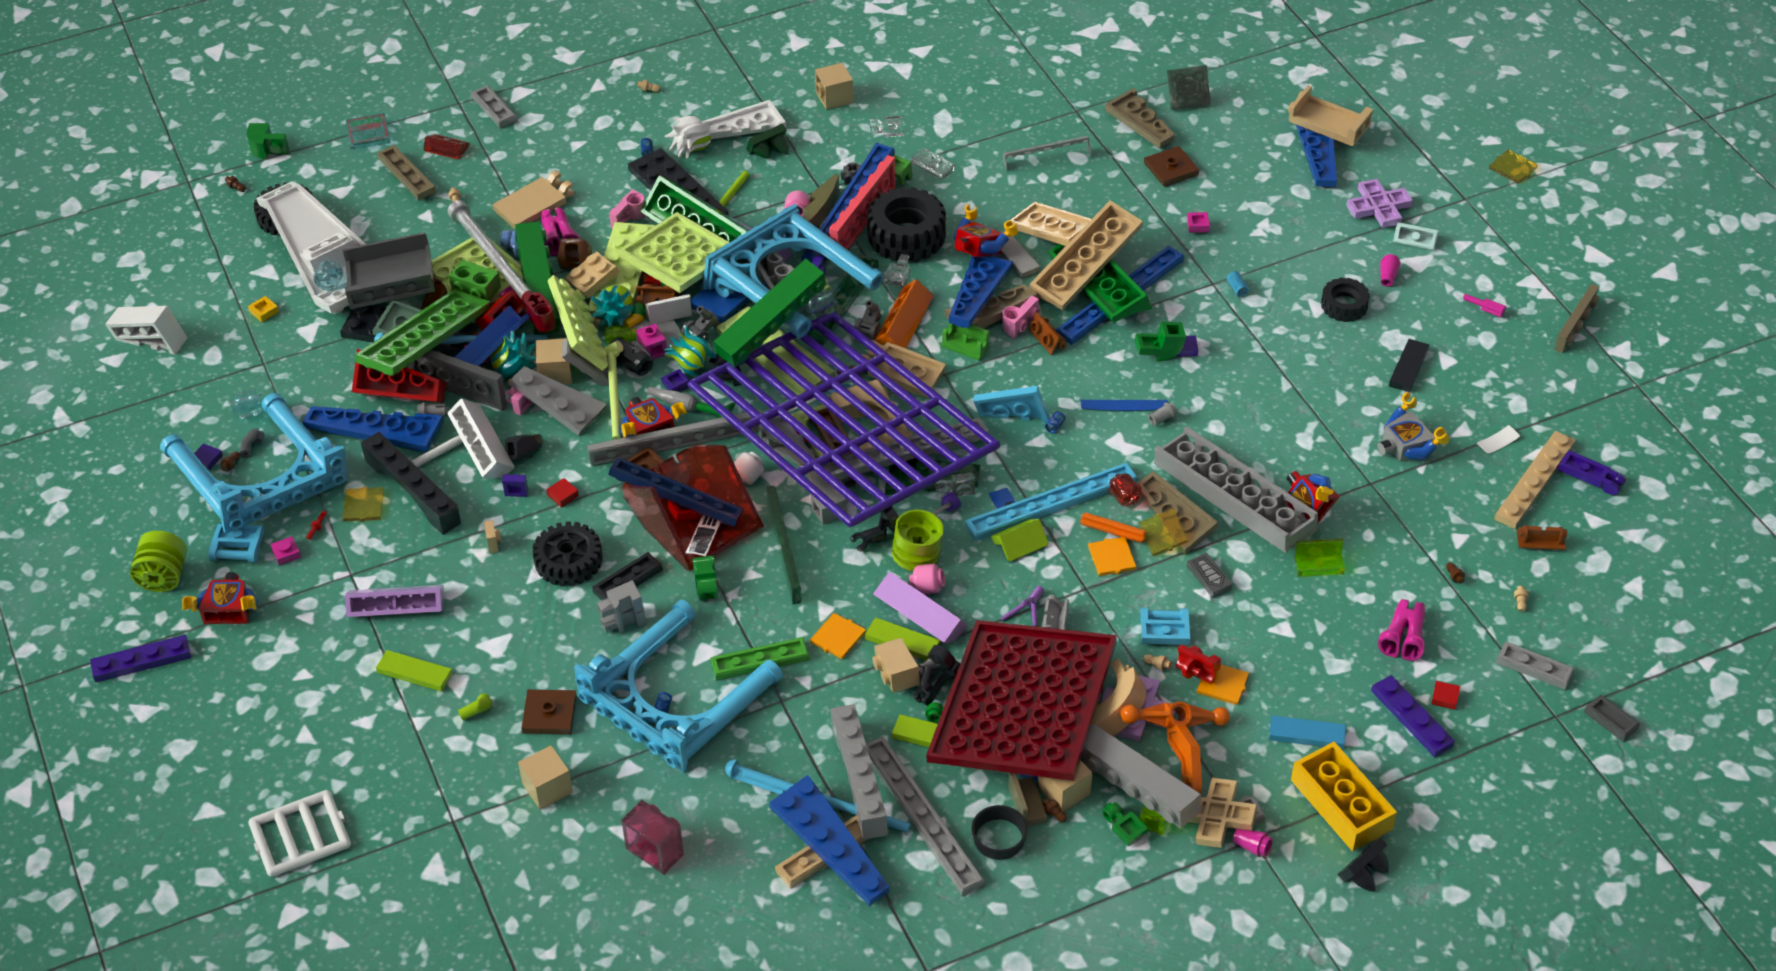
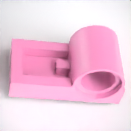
M632 189L615 208H612L609 213L611 229H613L614 222L626 223L629 219L640 220L645 217V214L640 212L645 203L644 196L641 193Z
M1031 296L1020 308L1015 306L1006 307L1003 310L1002 330L1013 338L1024 332L1035 313L1040 312L1038 308L1039 299Z

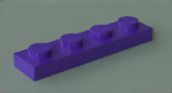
M185 634L92 658L90 662L93 678L96 683L191 658V653Z
M1392 675L1372 685L1371 692L1434 758L1454 747L1455 740Z

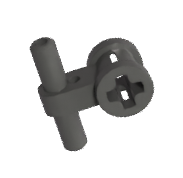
M867 300L865 302L867 308L863 319L858 318L854 327L870 340H874L880 330V323H877V321L881 319L882 315L880 307L872 300Z
M699 306L696 311L700 318L697 321L690 320L686 322L682 327L681 333L685 336V327L688 326V329H692V331L689 330L691 334L700 336L708 342V331L712 326L716 329L722 323L712 311Z

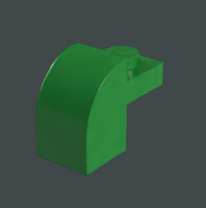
M249 123L247 138L251 153L254 156L267 159L268 154H288L289 146L286 134H271L269 123Z
M1161 322L1157 334L1136 333L1134 341L1138 355H1155L1157 362L1178 355L1187 337L1181 322Z

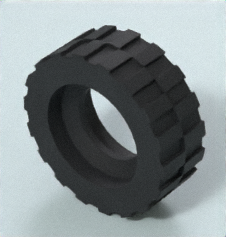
M1343 277L1333 279L1331 282L1326 283V286L1323 288L1321 308L1330 318L1337 321L1353 322L1365 316L1370 298L1369 290L1356 279ZM1349 296L1354 298L1356 302L1344 304L1336 301L1335 297Z

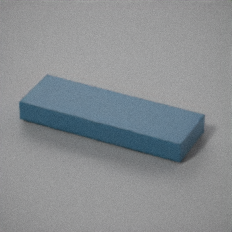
M1271 715L1269 740L1321 747L1335 742L1341 749H1344L1346 724Z

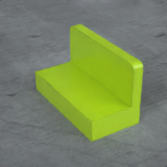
M1029 519L991 536L994 545H1002L1007 561H1013L1048 545L1040 519Z

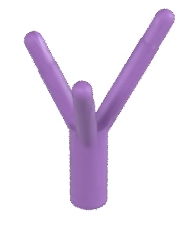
M1036 586L1029 598L1023 600L1022 604L1002 616L1001 620L1005 621L1020 610L1030 606L1033 626H1037L1036 603L1044 593L1043 587Z

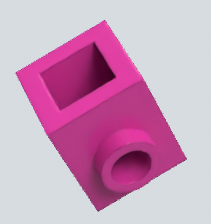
M656 323L636 330L637 342L651 355L653 360L665 356V349L667 348L666 339Z

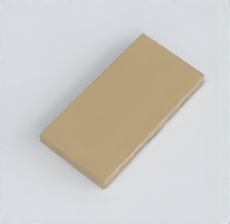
M1034 202L1012 218L1011 222L1012 225L1014 223L1017 224L1018 231L1066 246L1091 219Z

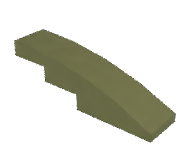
M834 174L810 194L811 203L803 209L804 218L817 228L826 219L835 204L839 193L838 174Z

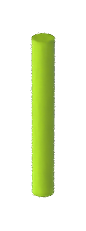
M747 171L741 173L719 200L723 207L728 204L749 178L750 174Z

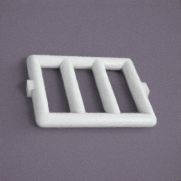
M329 790L321 791L257 815L248 821L256 842L254 843L256 853L261 856L266 872L270 877L348 849L351 846L350 838L343 824L345 823L342 811H338ZM320 802H324L339 839L338 842L327 846L323 844L309 808ZM296 811H300L315 849L301 856L285 818L286 815ZM273 820L276 821L290 860L277 865L274 863L260 826Z

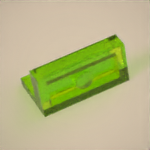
M1343 538L1297 541L1294 554L1297 576L1344 574L1345 565L1342 557Z

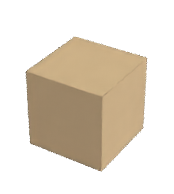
M843 63L815 69L816 93L826 110L854 103L853 79Z
M567 338L536 340L537 372L564 385L572 384V364L562 358V342Z
M551 745L518 762L522 784L539 809L573 793L569 770Z
M1081 760L1074 781L1038 776V789L1049 801L1055 800L1062 812L1091 795L1092 772Z

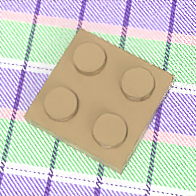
M596 251L588 256L578 267L571 270L565 279L576 290H580L588 299L616 276L619 270Z

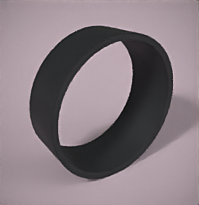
M1004 805L984 808L974 817L971 827L974 843L979 852L988 858L996 860L1015 856L1024 845L1028 829L1022 814L1014 808ZM1000 819L1009 821L1017 826L1021 832L1022 839L1011 848L997 850L983 845L976 836L983 824L991 820Z

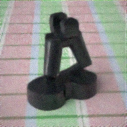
M891 506L880 512L878 526L864 530L861 533L857 532L851 536L850 540L854 543L856 540L862 539V544L858 545L856 549L859 552L864 551L868 544L886 540L887 527L894 533L896 520L899 516Z
M933 645L928 653L929 658L935 664L923 666L920 686L914 694V699L917 702H923L927 706L934 701L944 682L950 678L955 679L960 663L956 661V658L947 649L938 645ZM941 670L943 674L935 678L930 685L932 671Z

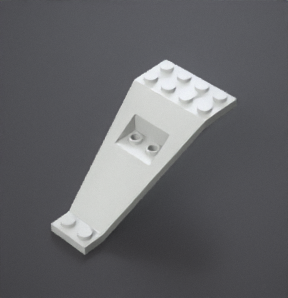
M291 181L256 198L259 206L267 209L315 305L331 314L342 312L345 309L344 307L349 305L345 293L347 273L342 249L365 245L366 243L298 183Z

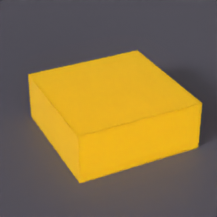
M266 296L248 306L249 312L261 322L279 312L278 306Z

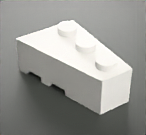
M168 306L118 307L105 324L117 341L137 346L143 343L151 345L153 350H158L159 348L167 349L169 354L176 355L188 338Z

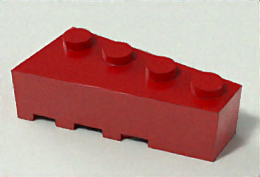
M355 362L351 392L360 395L443 404L447 382L408 367L403 368L392 376L373 368H366L364 365Z

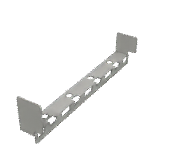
M1083 136L1003 153V162L1007 171V158L1087 142V150L1091 158V145L1089 137Z

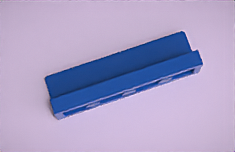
M508 306L454 358L479 366L504 342V336L509 337L511 331L515 332L530 315L527 313L521 318L511 306Z

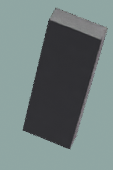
M1408 339L1390 379V387L1407 392L1411 391L1430 344Z
M647 552L592 587L593 593L601 600L608 599L606 591L633 580L637 587L663 570L662 564Z

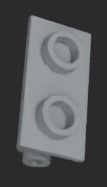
M1055 595L1048 596L1045 600L1044 612L1046 615H1044L1042 627L1066 630L1069 599L1061 602Z

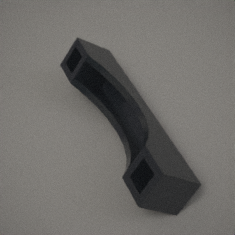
M380 432L361 442L365 461L377 473L386 474L400 484L417 503L428 521L442 535L461 524L458 505Z

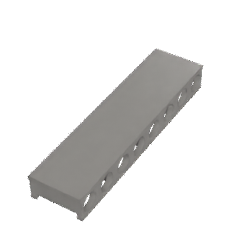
M1186 426L1182 434L1163 447H1155V465L1283 552L1287 553L1318 530V513L1189 427ZM1188 435L1194 439L1196 445L1189 440ZM1204 446L1209 448L1210 451L1208 453L1206 452ZM1221 457L1226 460L1228 467L1222 463ZM1237 468H1239L1243 473L1239 474ZM1253 479L1259 482L1261 489L1255 485ZM1270 490L1275 492L1276 495L1274 497L1271 495ZM1287 501L1294 506L1295 511L1289 508ZM1304 512L1307 513L1311 519L1307 520L1304 516Z

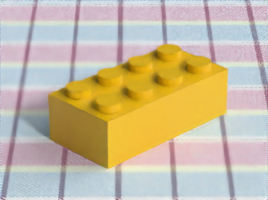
M1335 742L1294 762L1291 781L1352 852L1393 830L1397 811Z

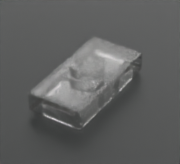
M923 148L912 157V164L942 180L955 170L954 163L926 148Z

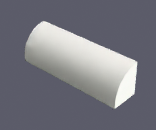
M461 398L447 414L481 476L487 479H494L503 476V474H508L515 467L480 404Z

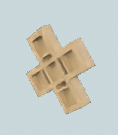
M1219 778L1211 779L1207 798L1201 797V812L1189 821L1191 823H1199L1196 835L1197 845L1222 848L1227 827L1252 831L1257 814V805L1234 801L1238 787L1237 781Z

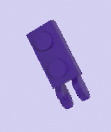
M1572 451L1566 453L1558 467L1559 471L1602 488L1605 493L1610 495L1618 494L1620 491L1619 486H1623L1626 482L1623 475L1611 470L1610 467Z

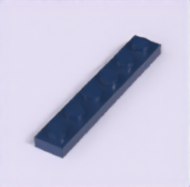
M620 457L616 459L609 470L608 475L619 481L634 485L640 490L656 494L660 498L668 499L682 507L697 511L701 515L719 520L726 525L735 527L744 508Z

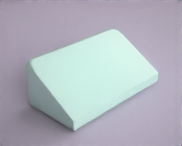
M1397 222L1393 243L1434 251L1439 230Z

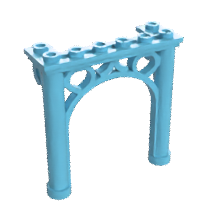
M793 204L783 209L777 215L768 218L762 224L755 226L747 233L740 235L732 242L725 244L717 251L710 253L705 259L703 289L711 290L715 288L722 297H728L734 291L743 293L754 303H757L770 291L758 280L755 272L757 265L767 255L785 248H792L796 252H800L805 248L817 251L871 291L880 287L884 280V274L878 269L870 267L799 215L798 205ZM739 259H747L751 263L739 264L736 261H738ZM797 311L793 318L786 321L784 325L790 329L794 336L802 338L809 331L811 320Z
M279 393L267 395L262 401V408L296 446L298 457L286 472L272 480L246 486L226 484L224 481L217 480L209 473L179 435H169L161 442L160 448L162 452L174 461L222 520L223 532L225 534L348 481L344 447H333L327 437L316 440L287 407L285 400ZM305 455H306L311 461H305ZM302 471L314 472L305 477L297 476ZM242 496H251L254 499L243 503Z
M680 599L672 606L671 611L618 656L610 660L604 655L599 654L591 660L588 667L584 664H576L574 671L578 697L584 704H590L596 709L598 714L612 720L617 728L627 731L636 742H642L654 755H660L669 766L677 768L684 773L687 770L688 759L769 686L779 682L783 678V673L775 662L766 660L717 705L697 715H672L652 707L639 694L635 686V676L639 667L647 658L695 618V611L691 605L685 600ZM626 673H628V681L620 680ZM619 689L630 691V695L626 699H617L612 693ZM632 705H634V709L636 710L635 714H633L626 708H629ZM647 723L656 724V730ZM667 726H678L676 730L671 727L669 729L665 728Z

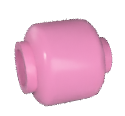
M792 191L785 199L784 209L796 204L798 205L799 215L804 218L803 209L811 203L810 197L803 191Z
M936 564L918 565L914 568L913 574L909 576V582L912 587L924 595L937 594L945 586V574L943 569H939Z

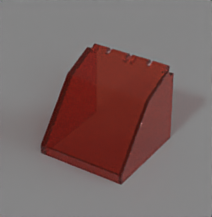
M693 445L676 454V458L680 463L677 464L672 456L657 465L663 476L744 508L742 516L735 527L720 522L706 556L719 554L764 526L726 445ZM656 467L650 469L651 471L659 473ZM629 483L622 485L623 498L643 528L685 570L691 571L694 569L693 558L706 556L687 554L686 551L702 515L698 513L697 519L676 521L668 509L669 500L660 498L654 487L634 486Z

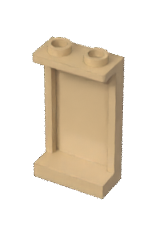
M1309 85L1304 91H1300L1294 102L1290 103L1288 107V113H1290L1288 122L1350 146L1356 144L1369 128L1372 121V108L1366 106L1360 114L1312 96V86Z

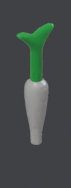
M651 386L648 388V395L657 397L668 404L674 405L683 402L686 411L693 412L699 410L715 415L718 418L722 417L710 405L699 402L697 397L691 394L658 389ZM735 402L724 407L731 412L735 407Z

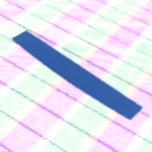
M1081 400V409L1114 411L1157 410L1163 407L1164 403H1168V401Z

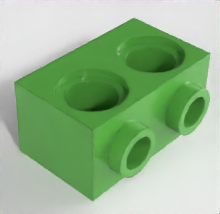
M462 260L449 275L452 290L456 289L488 301L501 288L499 272Z

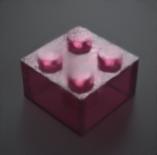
M641 800L621 820L626 849L663 875L684 855L679 822L673 817L669 818L661 813L655 805H649Z

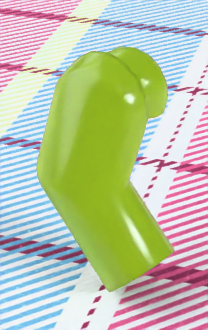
M486 693L480 694L476 701L458 710L461 719L464 721L476 714L489 710L492 706V699Z

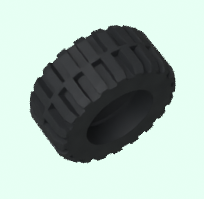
M899 187L898 190L891 189L886 194H880L878 199L876 198L868 208V241L877 253L880 252V255L884 258L889 257L891 261L896 262L901 260L902 263H908V261L913 260L917 262L922 258L927 259L931 254H935L945 242L946 211L944 205L939 199L937 200L935 195L932 193L928 194L926 190L922 189L920 191L914 187H911V189H905V187ZM902 223H912V224H916V225H913V226H900V225H898V224H902Z

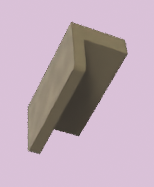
M1009 773L1008 788L1015 808L1025 818L1027 827L1046 823L1047 815L1033 776L1018 780L1015 773Z

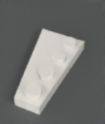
M770 100L702 121V123L709 121V135L711 139L765 132L782 123L786 128L785 120Z

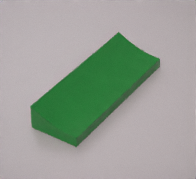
M660 175L640 212L657 223H661L678 212L728 242H732L740 235L750 231L676 182Z
M1058 244L1049 250L1050 258L1053 260L1066 246ZM1112 259L1082 290L1113 323L1134 313L1152 309L1147 294Z

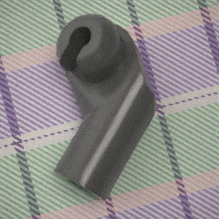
M258 428L251 429L242 439L240 447L241 457L248 458L251 456L254 441L260 443L264 439L265 434L263 431H259Z

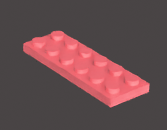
M887 155L883 162L879 163L877 170L869 176L866 184L860 187L856 197L850 200L849 206L840 213L835 224L833 223L830 226L829 235L847 250L850 249L866 228L867 212L871 203L876 198L878 199L880 194H886L891 189L895 190V157Z

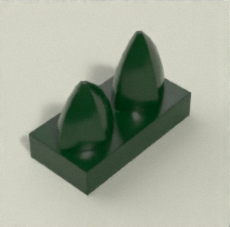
M782 123L749 138L746 147L750 155L756 153L762 158L769 159L771 153L770 145H772L779 152L788 154L789 146L785 137L787 129Z

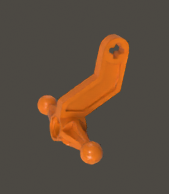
M1181 701L1161 703L1140 710L1131 704L1124 706L1120 715L1125 723L1133 724L1140 719L1167 728V742L1181 762L1182 782L1201 794L1200 746L1188 728L1210 721L1217 726H1225L1230 721L1229 711L1223 707H1217L1213 711H1208ZM1173 711L1177 712L1178 721L1174 718Z

